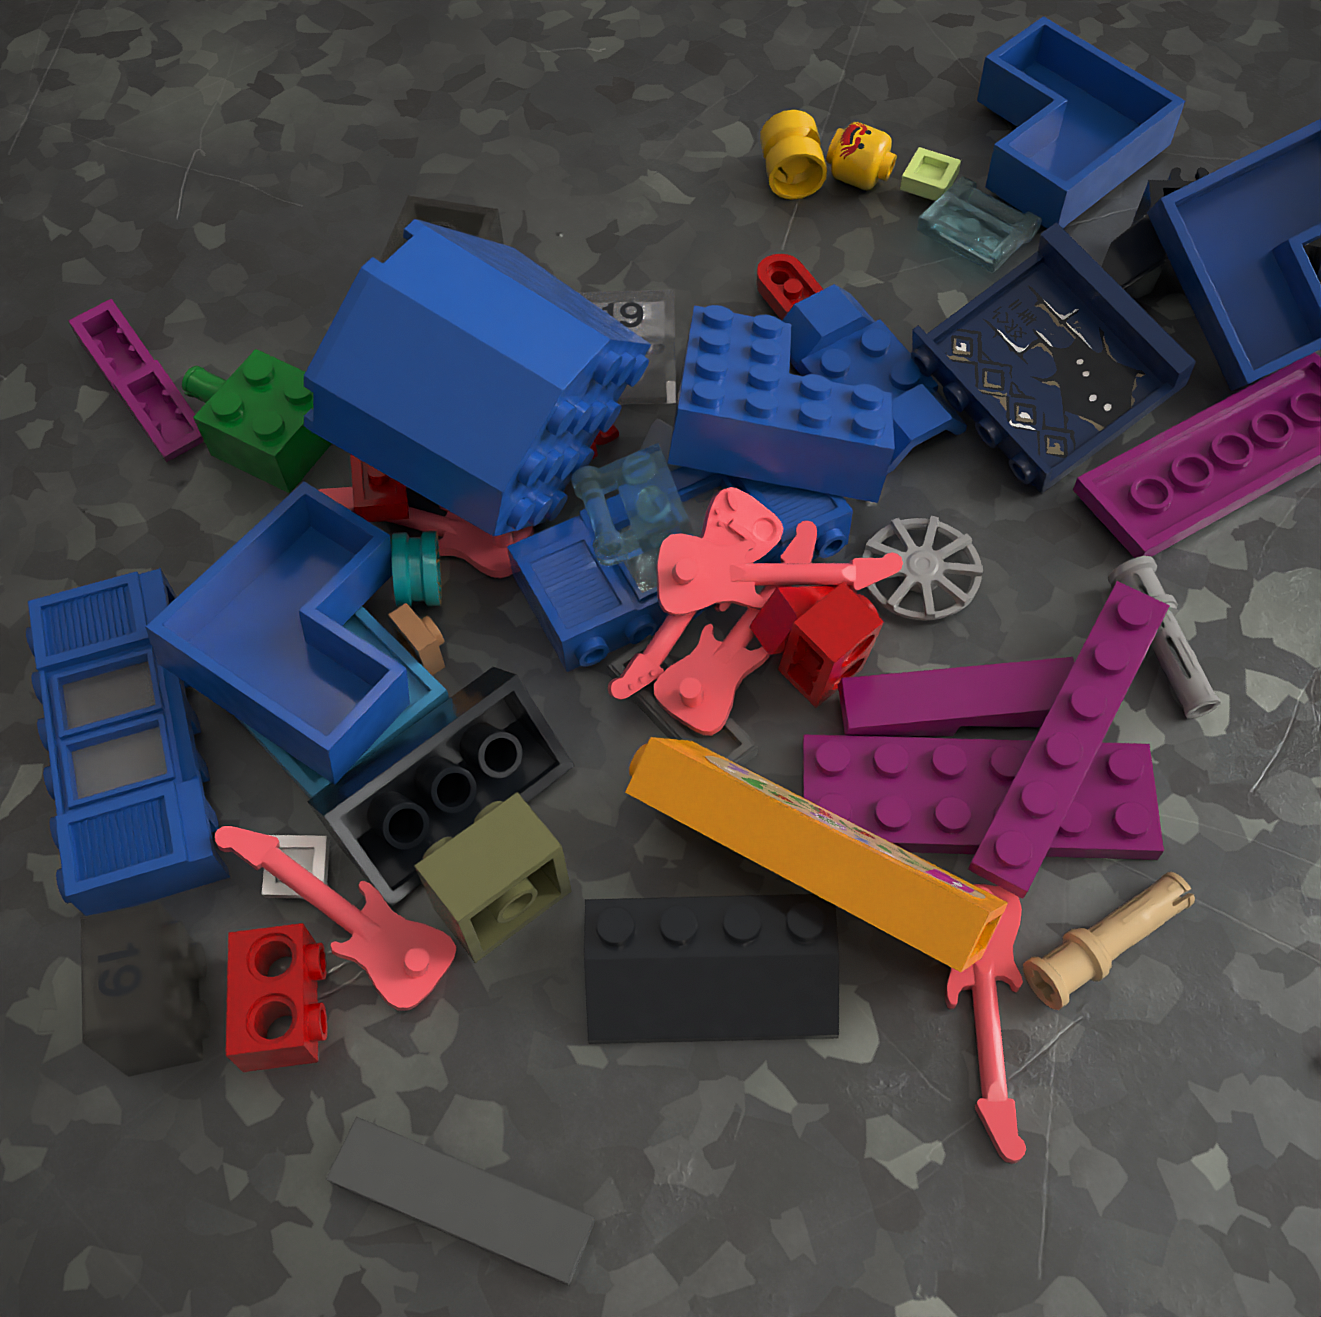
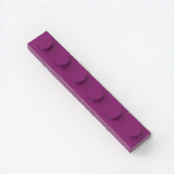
M1116 582L967 870L1022 899L1025 897L1170 605L1121 582Z

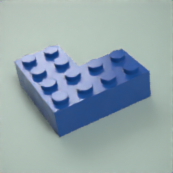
M1043 16L985 57L977 101L1017 126L1016 129L994 144L985 188L1048 229L1056 222L1064 228L1171 144L1185 100Z
M1321 119L1160 198L1147 212L1231 391L1321 349V284L1303 248L1304 245L1321 238Z
M694 305L667 464L878 503L895 450L892 393L883 392L881 389L869 384L852 386L831 382L829 379L816 374L805 376L789 374L792 324L784 323L771 315H757L753 317L733 313L730 309L723 306L710 305L700 307Z
M304 481L145 626L159 665L334 785L410 704L407 668L343 627L346 621L392 576L390 535Z

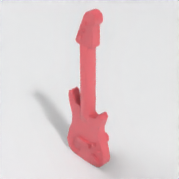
M352 487L319 489L320 492L354 512ZM440 505V509L447 512L445 517L408 506L409 519L387 521L419 531H437L438 536L443 537L438 540L440 556H455L464 559L480 572L500 579L513 574L507 546L534 535V528L530 526L519 531L492 536Z
M730 487L718 491L712 497L705 514L702 533L699 538L716 545L726 546L751 539L756 545L747 552L745 559L746 563H754L777 545L782 537L784 528L778 517L753 496L737 488ZM718 603L715 606V610L717 612H724L731 603ZM696 612L677 616L668 614L644 652L636 653L621 676L609 682L607 688L609 695L615 699H626L656 680L664 672V669L660 667Z
M802 521L797 525L796 537L781 555V563H812L817 540V527L813 522ZM766 585L759 595L769 599L776 587H792L793 585ZM748 608L722 642L714 638L713 625H705L699 644L691 654L674 663L659 675L654 683L655 699L670 716L693 731L705 736H713L723 728L732 709L735 692L742 680L763 665L770 656L763 646L752 651L746 649V646L755 636L749 626L760 610Z
M682 533L671 534L663 540L658 552L656 565L657 597L662 610L674 616L700 611L718 603H734L750 609L761 610L768 599L757 594L755 586L840 585L844 582L846 585H850V589L853 592H856L896 574L901 570L903 561L898 554L891 552L882 558H854L849 563H746L745 556L747 552L756 545L751 539L726 546L713 544L697 536Z
M223 826L216 831L215 843L220 851L233 852L256 870H260L263 867L352 935L350 940L343 943L332 942V954L339 958L354 961L364 969L377 993L392 1008L398 1011H407L415 1008L433 991L450 968L456 953V945L451 937L441 930L423 923L406 920L392 911L380 892L370 883L360 881L358 884L359 892L366 901L363 909L359 910L278 849L280 844L277 837L233 826Z
M973 884L1008 902L982 958L963 972L950 967L945 988V1002L947 1008L954 1009L958 1003V995L961 991L972 990L982 1098L975 1104V1110L999 1156L1005 1162L1014 1164L1025 1155L1026 1145L1024 1140L1018 1136L1015 1101L1008 1098L996 981H1003L1009 984L1011 990L1015 993L1018 992L1023 983L1013 956V944L1020 926L1022 908L1018 896L999 886Z

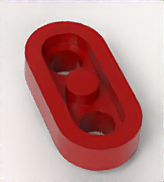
M773 254L765 257L758 264L757 290L781 320H783L795 303L823 290L805 266L791 255Z

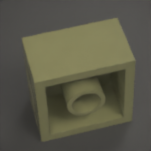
M518 792L504 802L496 801L486 806L476 816L472 825L454 838L445 837L434 843L425 852L423 860L414 865L434 910L474 963H477L572 892L562 845Z

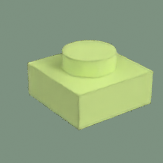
M919 147L902 175L900 190L943 203L959 175L961 160Z

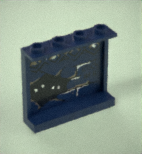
M1057 222L1040 234L1039 247L1036 253L927 334L919 325L912 329L911 358L914 364L919 367L920 372L926 377L933 375L943 386V393L950 405L958 412L965 410L976 422V430L983 441L992 448L998 446L1009 458V466L1016 477L1024 484L1031 482L1041 494L1186 386L1196 363Z

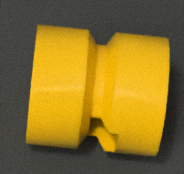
M787 110L773 115L765 122L760 131V143L763 157L766 160L765 167L769 185L772 191L781 198L793 200L810 196L822 187L827 176V167L823 151L820 147L821 142L816 123L809 114L799 110Z

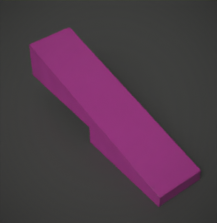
M112 298L68 320L78 342L166 463L204 442L193 419L195 413L158 360L153 359Z
M1064 657L841 678L838 683V691L845 735L953 736L960 726L1041 727L1075 663L1074 658Z

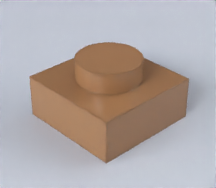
M407 603L388 614L397 641L432 676L445 668L439 648L445 641L430 617L426 615L420 619Z

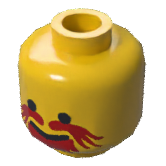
M852 122L845 129L839 128L836 131L828 149L826 163L831 164V174L835 179L868 191L877 184L879 179L883 181L889 179L897 155L890 152L892 140L887 133L860 122Z

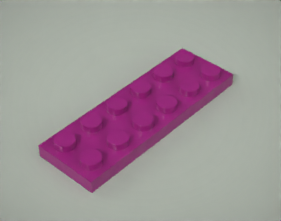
M1314 352L1077 477L1073 491L1134 558L1141 556L1152 557L1321 463V357Z
M804 734L802 742V797L908 852L976 854L1034 741ZM1102 742L1045 857L1158 860L1164 852L1150 744Z

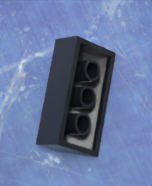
M492 667L347 772L335 785L332 783L307 802L338 846L367 882L380 892L391 908L422 884L414 865L423 860L425 852L434 843L445 837L454 838L472 825L476 816L493 802H504L517 792L526 803L572 769L574 764L517 674Z
M815 894L585 899L584 968L589 1044L834 1039L839 1037V943L836 905Z

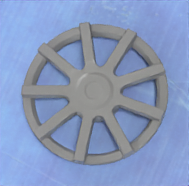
M931 516L930 519L911 518L900 520L898 517L891 520L889 525L879 530L866 543L862 558H872L873 554L884 556L891 552L898 554L902 558L903 565L901 570L888 577L899 576L902 583L889 600L880 593L875 583L867 586L870 594L880 605L901 617L928 621L951 616L965 608L973 600L980 587L983 565H981L979 554L972 544V538L967 533L963 535L957 529L940 522L939 517ZM907 530H927L923 545L920 547L916 546ZM936 532L953 540V542L939 550L932 549ZM896 534L906 552H901L881 543L888 537ZM962 549L970 564L944 562V559ZM948 573L971 576V583L967 592L964 593L943 575ZM939 586L956 603L946 609L935 611L932 590ZM910 590L921 593L924 612L910 611L898 605Z

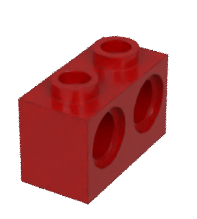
M842 582L793 622L778 670L817 708L838 690V683L841 678L854 677L863 669L884 621L879 617L877 609L867 597L855 594Z
M303 923L228 932L226 1057L242 1072L318 1062V1041L326 1040L328 1023L324 1003H318L317 981L325 980L327 961L323 943H317ZM282 957H292L291 964L285 972L275 977H267L269 968L276 960ZM283 1016H292L291 1025L286 1033L275 1039H267L268 1029L276 1019Z

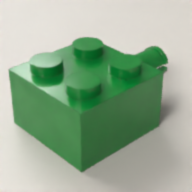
M257 349L248 356L227 380L197 365L188 369L182 380V390L185 391V395L206 403L193 419L210 455L290 494L332 445L329 441L304 427V415L310 409H313V392L304 387L305 371Z

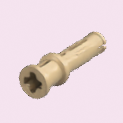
M1167 872L1161 879L1088 930L1085 928L1071 929L1063 936V944L1043 958L1033 956L1025 961L1023 972L1031 989L1047 1006L1054 1010H1060L1069 1003V995L1089 980L1100 981L1105 978L1112 968V960L1162 926L1173 916L1192 906L1195 901L1194 894L1188 893L1182 898L1180 897V895L1191 889L1189 884L1178 874Z

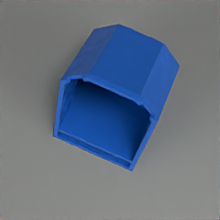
M414 219L403 231V238L408 241L384 263L372 257L360 268L304 374V387L313 392V409H310L304 415V427L492 536L536 526L537 524L544 523L546 520L553 521L567 501L568 495L563 493L572 476L579 477L590 464L594 456V450L590 446L599 431L601 430L605 433L617 419L622 408L617 401L626 386L633 387L644 374L649 364V359L645 355L651 344L515 248Z

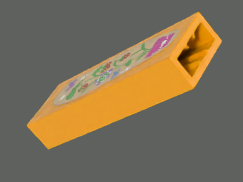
M650 737L648 743L643 744L637 750L630 763L629 775L632 778L625 793L959 972H963L982 958L1008 902L693 741Z

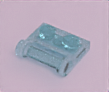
M963 176L919 216L917 231L994 273L1024 242L1029 243L1032 241L1041 226L1042 218L1031 212L1023 214L977 189L976 182Z
M659 442L600 468L595 466L581 467L572 475L571 481L575 494L578 498L583 499L596 538L592 544L597 561L602 565L613 566L657 548L671 534H690L694 532ZM616 489L619 490L632 529L623 533L616 531L604 494Z

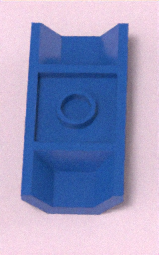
M833 284L795 303L783 318L782 322L792 324L790 363L801 376L816 374L829 379L831 382L852 386L869 384L881 389L883 392L892 393L895 450L887 474L899 465L913 447L944 430H948L957 436L966 431L967 424L937 392L939 386L931 376L926 377L920 372L919 367L914 364L911 358V353L881 319L875 321L849 292Z

